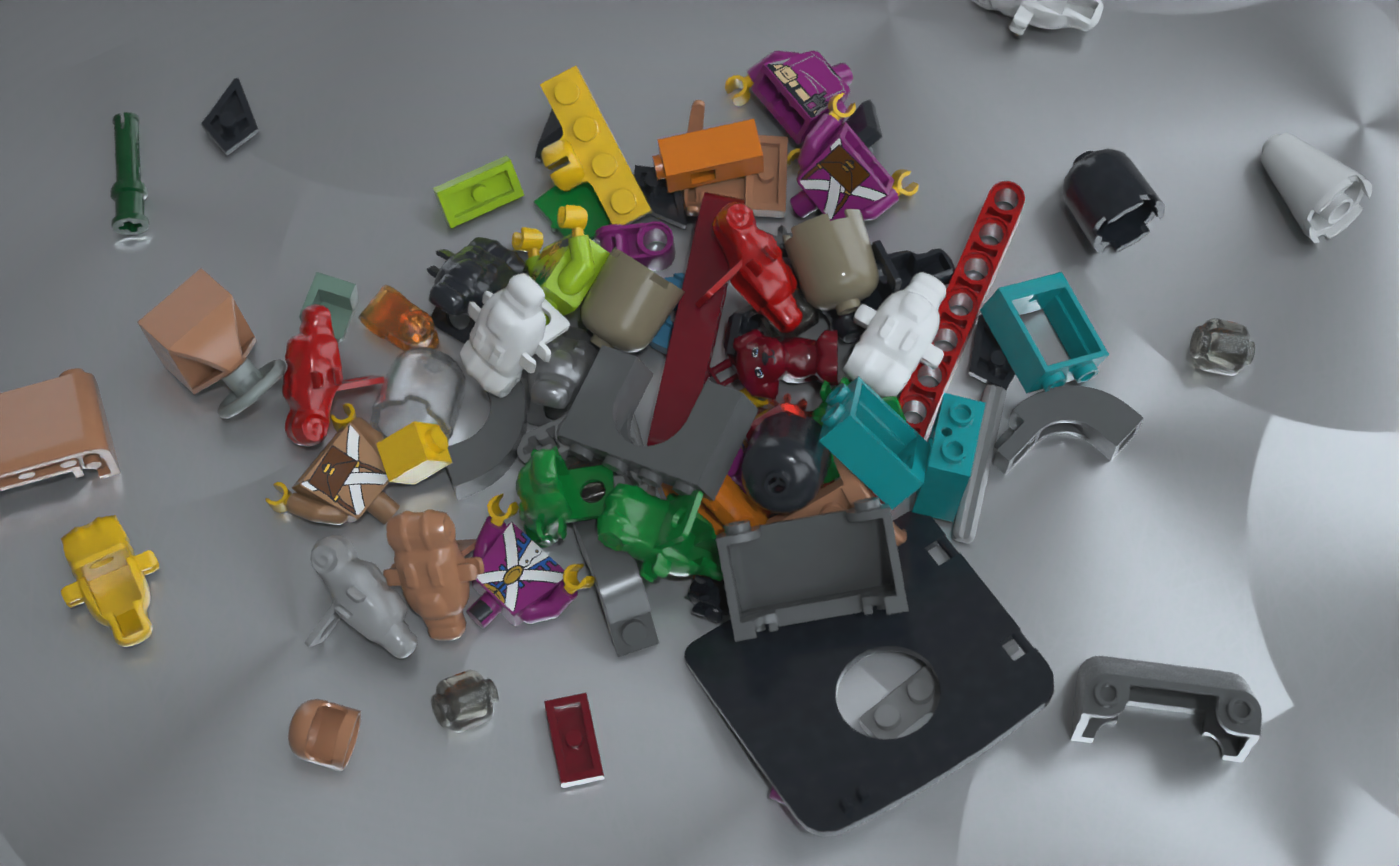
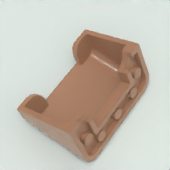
M80 368L69 369L62 372L57 378L0 393V491L73 471L76 478L84 476L83 469H96L100 479L121 474L98 383L94 375L84 372Z

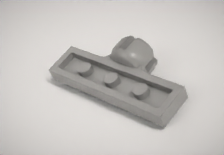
M1014 639L1003 645V648L1010 657L1019 650L1018 644ZM926 664L858 719L861 728L870 737L877 739L900 738L920 729L933 716L939 703L940 685L936 675Z

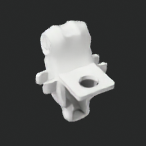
M972 0L982 8L999 10L1004 15L1013 17L1009 29L1019 35H1023L1028 24L1043 29L1072 27L1082 31H1090L1100 20L1103 11L1101 0Z
M919 272L912 277L909 285L904 290H899L889 295L877 311L865 304L860 305L853 319L857 325L866 330L861 335L859 342L855 345L843 368L846 375L852 381L859 376L883 398L889 396L896 397L911 378V374L916 370L919 362L931 369L937 368L942 361L944 352L934 346L932 342L940 325L938 309L946 297L945 285L936 277Z
M525 273L514 275L509 280L506 288L494 294L485 291L482 298V303L484 304L482 308L475 302H469L468 314L476 323L470 332V339L464 344L460 352L461 361L468 375L476 379L485 391L500 398L507 396L512 388L520 382L523 369L529 373L535 372L536 361L532 358L534 354L540 357L543 362L550 361L551 351L546 344L566 332L570 326V322L545 299L542 288ZM544 313H545V314L549 317V319H550V323H549L548 325H546V319H545Z

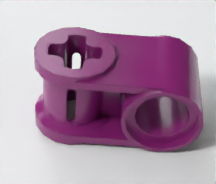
M652 221L630 225L612 224L603 226L595 232L596 241L607 252L611 253L613 248L616 247L652 271L667 269L675 259L676 252L672 230L662 222ZM656 241L666 245L659 251H651L646 248L650 243Z

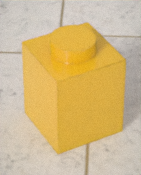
M414 421L376 443L389 482L415 485L453 463L448 451L447 437L441 430L440 425Z

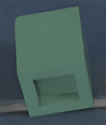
M316 272L299 315L301 323L303 309L310 305L321 304L329 309L334 335L337 342H342L359 302L356 284Z

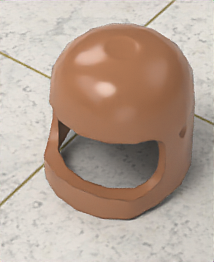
M311 699L302 703L295 711L289 726L288 742L292 752L298 758L343 771L351 758L357 741L361 723V711L321 699Z

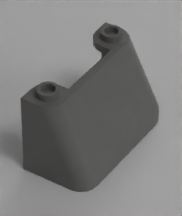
M872 497L854 501V508L756 526H750L749 520L725 524V532L718 534L716 541L735 642L757 638L756 632L765 630V624H769L771 632L779 630V626L864 612L865 615L873 614L872 605H876L877 610L886 609L887 615L909 611L890 505L880 504L879 497Z
M1093 656L1085 660L1078 671L1071 740L1092 743L1100 727L1106 724L1116 725L1118 715L1122 713L1126 706L1203 715L1201 736H1211L1218 742L1222 749V760L1243 762L1261 736V705L1246 680L1238 674L1108 656Z

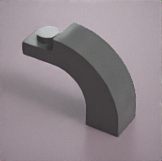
M521 380L503 398L486 391L491 403V410L484 426L472 437L448 446L453 463L446 466L445 470L457 500L478 493L494 484L510 469L517 459V448L527 431V408Z
M1084 386L1050 388L1047 392L1041 391L1028 397L1012 410L1008 423L1011 428L1007 429L994 445L997 451L993 465L1006 475L1037 442L1057 434L1078 436L1092 444L1111 461L1138 433L1144 418L1124 401L1102 390Z
M598 518L572 522L580 551L589 567L591 575L595 578V586L618 657L659 644L650 613L652 610L635 558H632L627 552L608 548L598 540Z

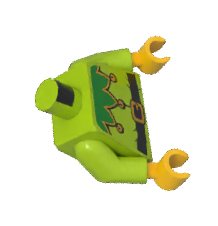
M575 205L561 206L557 214L558 226L560 228L572 229V234L544 247L541 253L539 251L543 246V234L539 230L521 227V233L515 232L512 235V247L514 250L528 253V259L525 260V263L528 266L529 276L542 288L545 299L563 316L575 311L579 307L610 254L591 240L589 235L584 234L583 229L586 227L588 214L583 207ZM544 313L545 319H546V325H548V324L550 323V319H549V317Z

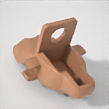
M428 509L425 512L405 511L390 517L387 522V540L395 552V563L392 564L391 568L383 571L388 586L401 585L408 605L415 613L422 617L428 634L432 639L439 641L457 639L463 635L467 622L463 609L470 596V581L475 580L477 575L484 573L482 558L464 557L475 549L476 539L456 540L454 523L445 512Z

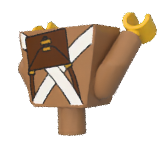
M345 403L342 406L344 412L349 417L340 420L331 414V420L337 433L292 486L296 493L292 494L282 482L273 484L277 491L284 493L283 497L278 501H271L269 498H265L267 504L275 512L283 513L288 511L312 522L341 525L346 521L349 523L357 521L367 510L385 525L388 519L393 517L399 509L400 505L382 491L389 483L376 443L385 439L384 435L363 418H357L352 404Z

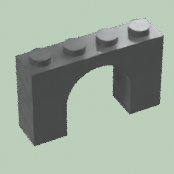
M602 345L557 434L570 446L568 452L588 463H591L593 458L601 460L606 468L621 475H625L627 470L637 473V477L640 480L657 488H660L662 483L673 486L672 490L681 496L691 495L692 491L698 489L703 492V498L714 501L759 409L743 392L707 380L689 418L677 434L657 445H635L631 438V421L654 373L637 356Z

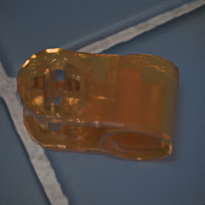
M383 285L358 316L360 322L368 330L381 339L389 341L412 358L425 359L431 357L439 347V336L435 330L432 317L389 285Z

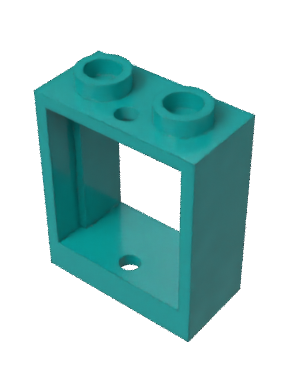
M1062 272L1000 287L980 309L1026 394L1041 389L1047 392L1050 388L1063 386L1066 382L1073 380L1078 384L1084 383L1098 374L1099 370L1097 367L1109 356L1107 349ZM1043 309L1071 359L1047 365L1019 315Z
M859 376L847 386L844 383L838 385L826 399L827 408L826 413L821 419L823 425L819 441L885 504H889L890 509L893 510L924 484L930 444Z
M948 393L943 394L927 440L930 444L924 484L916 491L912 512L950 522L954 521L971 477L986 405L985 402Z

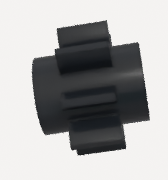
M696 574L694 576L695 580L692 582L688 592V596L695 604L692 612L708 620L721 623L722 614H730L724 580L715 581L709 577Z

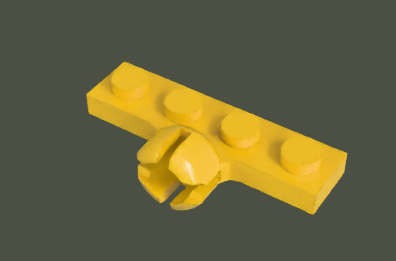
M575 65L541 83L540 86L563 130L560 140L546 146L542 150L543 164L545 168L553 170L570 162L568 165L550 174L553 183L563 191H569L582 183H590L612 224L629 225L653 212L578 67Z

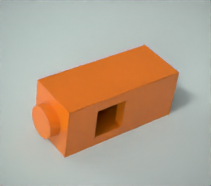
M754 119L658 139L659 155L652 156L657 180L665 179L668 193L764 172L763 152Z

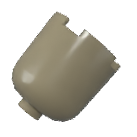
M859 209L844 210L846 218L830 221L828 213L811 218L791 228L793 237L790 235L782 236L801 292L806 301L816 309L824 311L836 310L838 315L853 313L861 305L860 301L869 297L878 285L879 271L864 218Z
M614 247L583 299L580 307V317L584 326L594 333L590 341L601 348L604 345L613 349L616 347L627 353L639 352L651 343L685 291Z

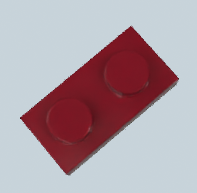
M587 692L544 701L561 787L565 788L603 780L604 773Z

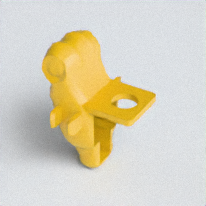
M116 515L97 517L86 525L74 527L61 538L65 557L76 579V582L61 589L63 600L70 608L85 603L92 617L103 626L109 627L118 645L130 647L145 641L152 635L153 630L147 614L151 597L145 576L159 569V563L153 551L147 550L135 556L130 540Z

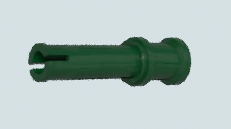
M123 112L124 122H122L120 113L113 117L116 183L113 184L110 190L111 199L115 201V217L111 222L112 229L116 233L137 235L147 231L149 228V220L144 214V200L148 196V190L145 184L141 182L139 116L134 113Z

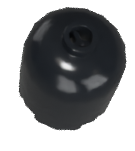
M1108 148L1084 152L1074 160L1073 166L1064 179L1063 196L1065 202L1089 242L1098 253H1102L1104 248L1112 246L1117 252L1135 244L1150 232L1147 224L1156 215V217L1161 219L1164 215L1165 205L1135 164L1122 151Z
M779 412L766 417L754 429L741 464L742 484L748 497L760 508L773 513H792L807 506L817 496L832 463L831 452L819 441L822 426L809 416L803 418L798 415H787L786 412Z

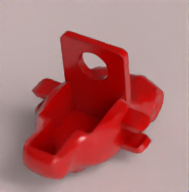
M728 203L714 217L712 226L716 239L726 255L730 271L710 288L695 305L700 308L730 280L738 293L758 313L765 316L777 330L782 333L792 332L800 325L803 314L797 307L796 300L793 297L797 288V280L790 266L786 265L783 261L782 251L774 237L757 227L753 210L743 203Z
M321 304L310 305L302 310L300 332L288 340L285 353L287 370L283 374L282 394L290 406V411L285 421V432L293 443L304 446L320 444L326 438L330 425L331 405L336 391L385 383L384 376L375 375L343 380L338 342L332 328L331 314L329 309Z

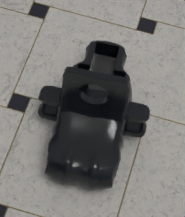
M476 237L468 246H465L456 254L446 249L437 250L436 255L446 261L440 269L435 265L427 268V272L435 278L434 286L429 294V301L435 306L429 319L430 323L464 344L470 339V332L476 322L470 317L468 326L464 329H459L452 325L449 314L453 316L466 314L469 316V302H475L482 308L484 305L482 298L485 291L494 294L506 288L509 280L514 275L526 274L528 271V266L519 254L504 247L497 240Z
M874 241L871 246L879 271V281L872 294L860 301V303L877 311L889 295L896 291L904 290L909 285L912 277L919 272L930 274L939 279L944 285H947L954 274L955 266L949 255L941 248L932 249L921 254L908 250L887 254L881 241ZM821 310L829 319L831 330H837L838 337L845 343L860 340L861 335L866 330L854 322L855 312L838 315L836 310Z

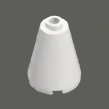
M1291 133L1275 134L1268 138L1262 146L1261 151L1263 153L1260 158L1262 165L1302 231L1314 243L1319 242L1318 236L1324 235L1327 239H1330L1347 228L1363 210L1358 204L1363 195L1365 194L1370 198L1372 194V184L1364 175Z

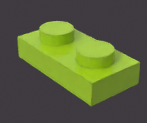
M507 155L432 188L446 224L450 228L525 196L512 161Z

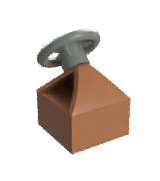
M202 268L137 322L163 366L193 394L200 392L221 379L232 390L219 405L218 414L221 418L233 417L249 407L264 395L282 377L286 370L285 362L280 359L273 360L260 369H257L247 356L257 341L232 295Z

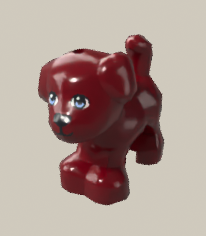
M757 329L734 339L733 348L737 352V374L741 383L752 397L776 399L781 379L789 383L813 381L824 383L825 380L829 382V385L838 384L837 330H824L817 340L789 337L780 342L777 338L764 336Z

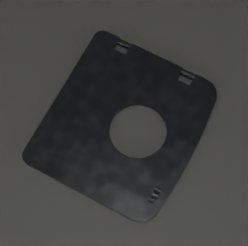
M911 510L893 520L901 530L905 529L907 532L906 541L899 545L897 549L909 611L887 615L886 609L877 610V606L872 605L873 614L865 615L864 612L779 626V630L771 632L769 624H765V630L756 632L757 638L736 642L732 622L729 619L693 641L685 650V661L689 670L796 820L808 832L818 836L842 835L916 796L1013 733L1043 710L1053 696L1054 674L1047 661L1024 636L1021 628L963 555L947 539L946 534L932 516L914 513ZM938 545L950 558L941 565H938L928 552ZM1013 639L1025 653L1015 661L1003 648L1004 644ZM878 652H903L919 658L932 669L940 685V699L933 716L920 729L904 737L877 739L866 736L853 729L844 720L837 706V692L845 673L859 660Z

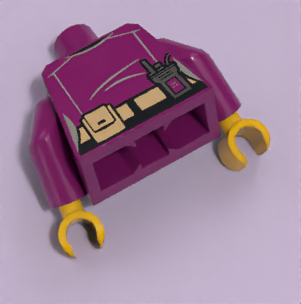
M776 50L749 68L747 76L733 75L725 83L727 94L737 88H742V91L735 94L732 98L735 106L745 105L749 101L751 95L749 88H751L759 100L799 145L804 142L806 135L824 113H830L828 102L831 97L844 93L842 98L837 101V109L841 113L846 112L847 108L844 103L850 94L848 85L853 81V74L845 63H838L831 67L825 58L814 50L801 54L798 52ZM840 118L838 121L840 125L843 123L844 118ZM794 149L788 154L787 168L795 159H798L801 149Z

